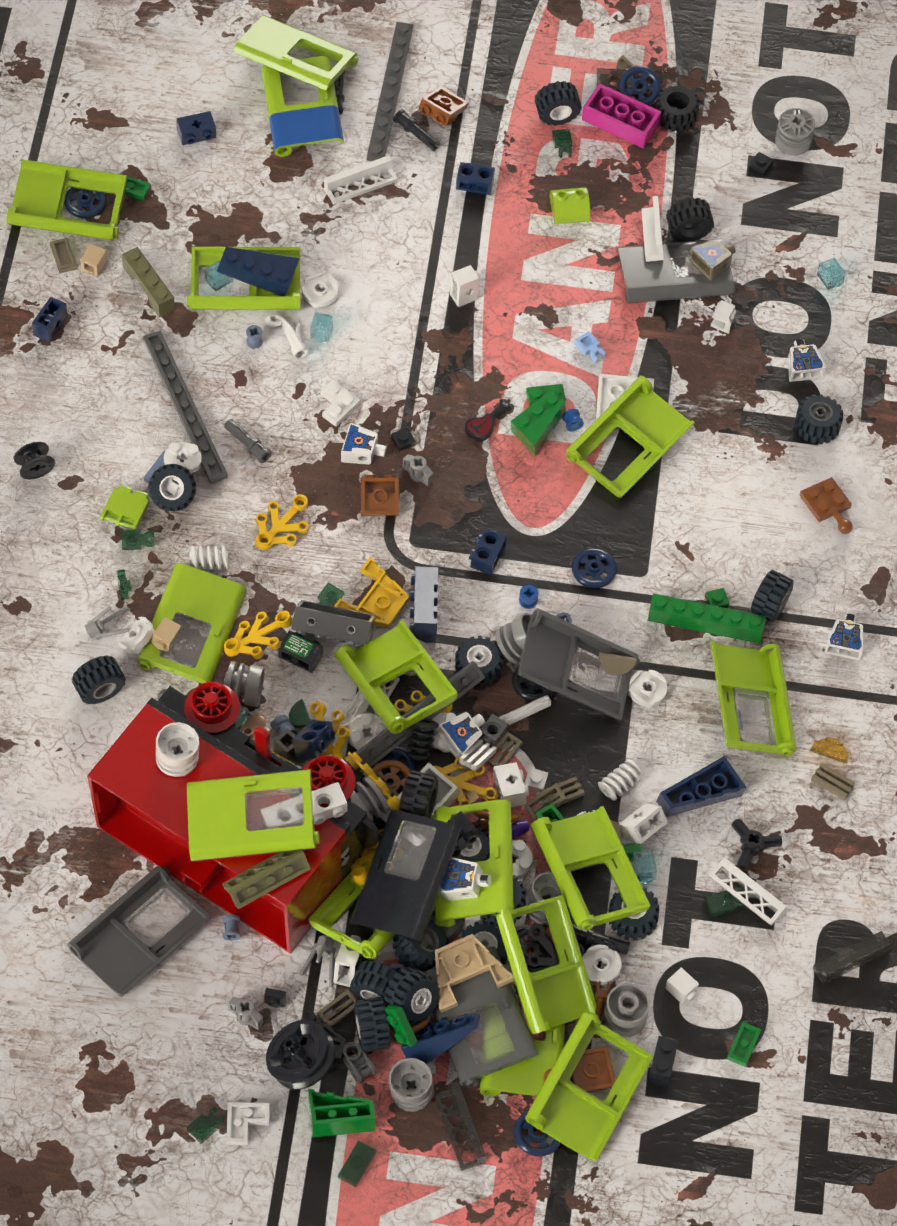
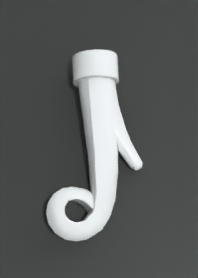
M279 314L268 315L265 319L266 324L273 328L279 325L282 326L295 359L306 357L308 351L301 341L300 325L297 324L294 330L283 316Z

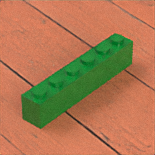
M653 593L647 621L760 644L766 616Z

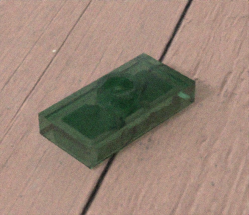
M741 886L733 888V890L743 892L744 888ZM727 890L705 896L704 898L711 917L747 907Z
M358 1141L339 1172L338 1178L357 1187L374 1158L376 1149Z

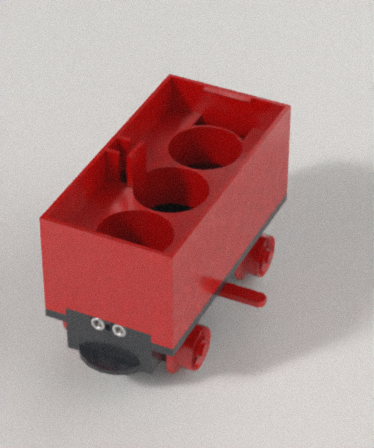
M208 681L197 686L189 695H184L169 686L168 689H163L158 693V701L151 697L87 775L96 825L154 865L164 866L172 877L230 915H238L242 923L291 954L312 927L309 923L311 915L352 871L351 866L366 847L377 845L381 838L376 825L367 816V811L351 802L356 778L352 767L343 759L332 755H322L312 759L303 768L299 769L289 761H284L271 752L270 735L267 730L259 726L254 730L255 741H253L235 726V722L240 714V702L237 694L226 685ZM180 722L188 724L198 734L199 760L196 768L191 773L185 776L174 777L162 772L156 764V738L158 732L164 726ZM311 769L312 791L338 782L347 801L348 812L337 818H328L321 824H314L315 831L319 832L320 844H316V848L302 850L311 869L240 909L235 906L231 895L224 889L222 883L279 852L191 861L187 806L188 782ZM302 788L245 794L248 797L246 829L248 831L264 830L265 826L261 819V810L303 795ZM323 803V804L320 805V807H323V808H326V807L329 806V805L326 804V803ZM287 817L281 819V821L287 822L290 820V818Z

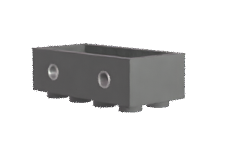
M301 600L295 607L291 629L296 630L298 634L307 635V633H312L318 638L324 639L327 636L334 638V641L345 642L346 640L353 642V645L364 646V644L367 645L373 636L376 615Z

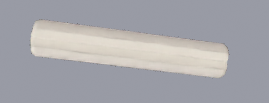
M545 695L499 718L511 725L551 706V700Z

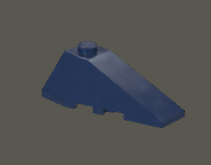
M480 1014L459 1015L453 1020H448L447 1017L440 1019V1022H432L430 1020L425 1028L414 1033L418 1041L415 1045L411 1047L402 1044L401 1049L406 1059H419L427 1065L478 1028Z

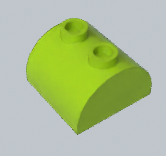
M586 187L550 190L549 198L554 224L590 221V201Z

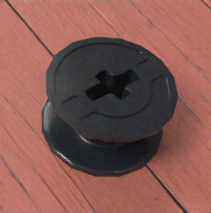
M39 441L26 444L15 453L13 459L17 465L22 466L20 476L23 479L32 480L43 477L54 468L55 459L47 455L49 446L45 442Z

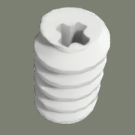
M209 545L206 546L205 551H203L202 546H199L197 551L194 546H191L189 566L194 564V567L198 569L201 564L203 570H206L207 564H209L210 569L213 570L215 564H217L218 569H221L224 564L226 569H228V551H226L224 545H222L220 551L217 545L214 546L213 551H211Z
M627 759L625 763L619 765V768L614 769L613 773H609L601 782H598V786L607 797L615 801L617 800L616 794L622 796V790L626 792L628 791V786H634L633 781L637 783L640 781L638 776L641 773L640 769L632 760Z

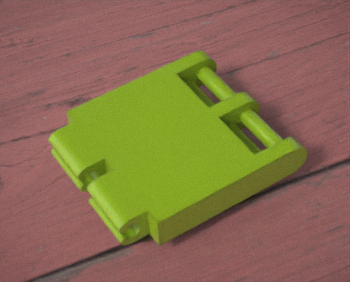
M120 484L119 488H114L100 515V520L113 522L116 526L122 525L131 528V531L135 532L150 504L149 494L139 490L132 494L133 488Z

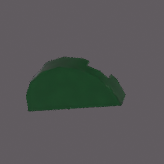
M303 699L296 702L289 712V720L294 728H304L311 720Z

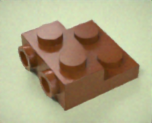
M440 86L422 97L419 110L423 115L434 118L438 124L448 126L456 121L459 113L467 109L469 103Z
M365 475V478H361V516H399V478H395V475H384L383 478H376V475Z

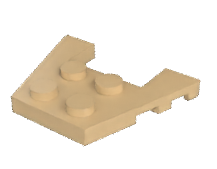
M473 934L435 950L436 974L439 984L437 987L440 988L438 993L440 996L439 1009L441 1013L458 1006L450 987L490 970L498 988L515 981L513 975L492 956L490 951Z

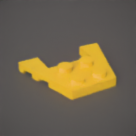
M369 557L361 568V573L375 580L374 585L358 607L340 598L334 607L376 615L375 625L389 628L409 601V596L394 580L392 581L386 575L383 568H380L373 558Z

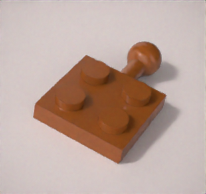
M832 477L800 491L799 496L818 522L833 516L838 522V530L842 534H848L852 531V522L844 519L840 514L850 509L852 504Z
M608 1046L585 1050L570 1077L575 1085L588 1093L612 1088L616 1080ZM548 1069L544 1073V1081H546L552 1069Z

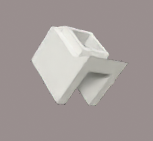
M721 300L712 316L714 319L711 327L729 334L730 326L736 315L735 306L732 303Z

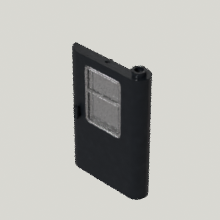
M391 810L350 924H357L400 935L408 941L421 944L462 832V828L459 827L460 824L453 820L444 822L398 810Z

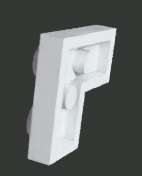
M334 380L321 390V396L332 403L322 412V417L336 427L361 404L359 398Z
M228 1102L227 1145H248V1125L269 1126L270 1103Z

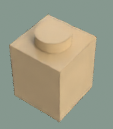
M90 244L80 260L81 271L98 277L107 262V250Z
M164 617L153 633L151 643L157 649L169 652L180 634L181 625Z

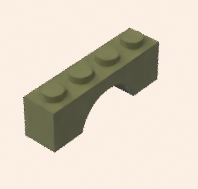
M136 247L123 253V268L131 279H137L142 285L150 306L160 318L174 311V296L141 250Z

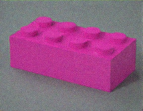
M600 83L583 106L582 121L643 149L660 125L661 111Z

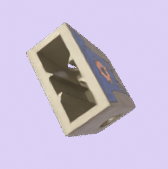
M715 239L691 247L690 261L711 281L731 266L732 254L736 250L733 244L730 243L724 246L719 240Z

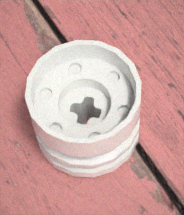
M180 722L170 723L158 732L156 738V764L162 772L170 776L180 777L191 773L196 768L199 760V736L195 729L188 724Z

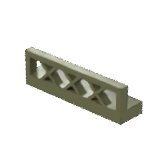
M302 850L279 852L222 884L224 889L231 895L235 906L240 909L311 868Z

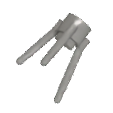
M109 606L95 618L88 621L85 629L90 638L96 637L99 640L103 637L129 632L128 628L106 633L102 632L105 630L103 624L128 611L129 608L125 607L102 621L99 620L112 609Z
M319 936L300 972V975L303 976L316 953L318 954L317 963L320 962L322 957H327L329 954V987H333L334 954L336 948L333 947L334 940L331 937Z

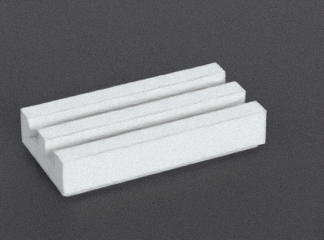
M480 739L460 757L459 763L476 771L496 753L497 748L494 746L490 748L489 743L484 745L483 740ZM486 751V753L478 761H476L474 764H471L475 760H477L481 754H483Z

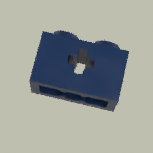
M211 111L176 118L177 132L182 145L216 138V125Z
M50 297L32 322L33 336L50 342L68 317L67 304Z

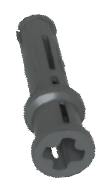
M233 419L226 421L224 428L247 447V451L250 454H254L260 463H265L270 458L272 451L269 448L266 449L259 439L251 437Z

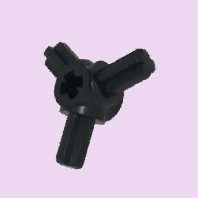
M736 819L731 823V827L741 837L742 854L737 865L742 869H747L753 856H757L760 851H764V848L782 846V837L780 835L763 836L758 831L749 830L741 819Z

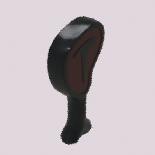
M500 399L499 406L490 414H485L483 417L470 418L466 421V434L477 442L487 440L493 432L495 418L503 411H511L512 406L507 404L506 399Z

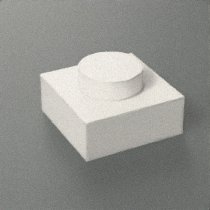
M529 768L524 785L527 784L530 790L541 792L544 790L548 772Z

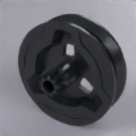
M311 1020L292 1022L283 1027L271 1040L266 1052L267 1069L281 1085L288 1089L301 1090L311 1087L319 1082L330 1070L335 1057V1044L332 1037L318 1023ZM304 1039H307L306 1045H301ZM291 1057L292 1061L289 1063H285V1061Z

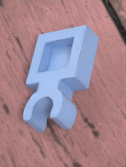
M590 331L575 339L574 344L585 356L590 354L591 360L594 363L598 362L596 355H600L603 359L605 358V351L600 348V342Z

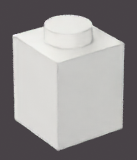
M680 968L667 980L665 989L680 1003L684 1004L688 1000L692 1001L697 996L699 983L683 968Z

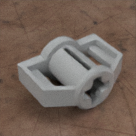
M407 454L403 458L402 468L409 472L412 481L422 482L426 486L433 482V472L427 466L424 457Z
M232 997L228 1002L229 1011L237 1016V1021L241 1025H251L257 1030L263 1025V1016L255 1010V1005L251 1000H241Z

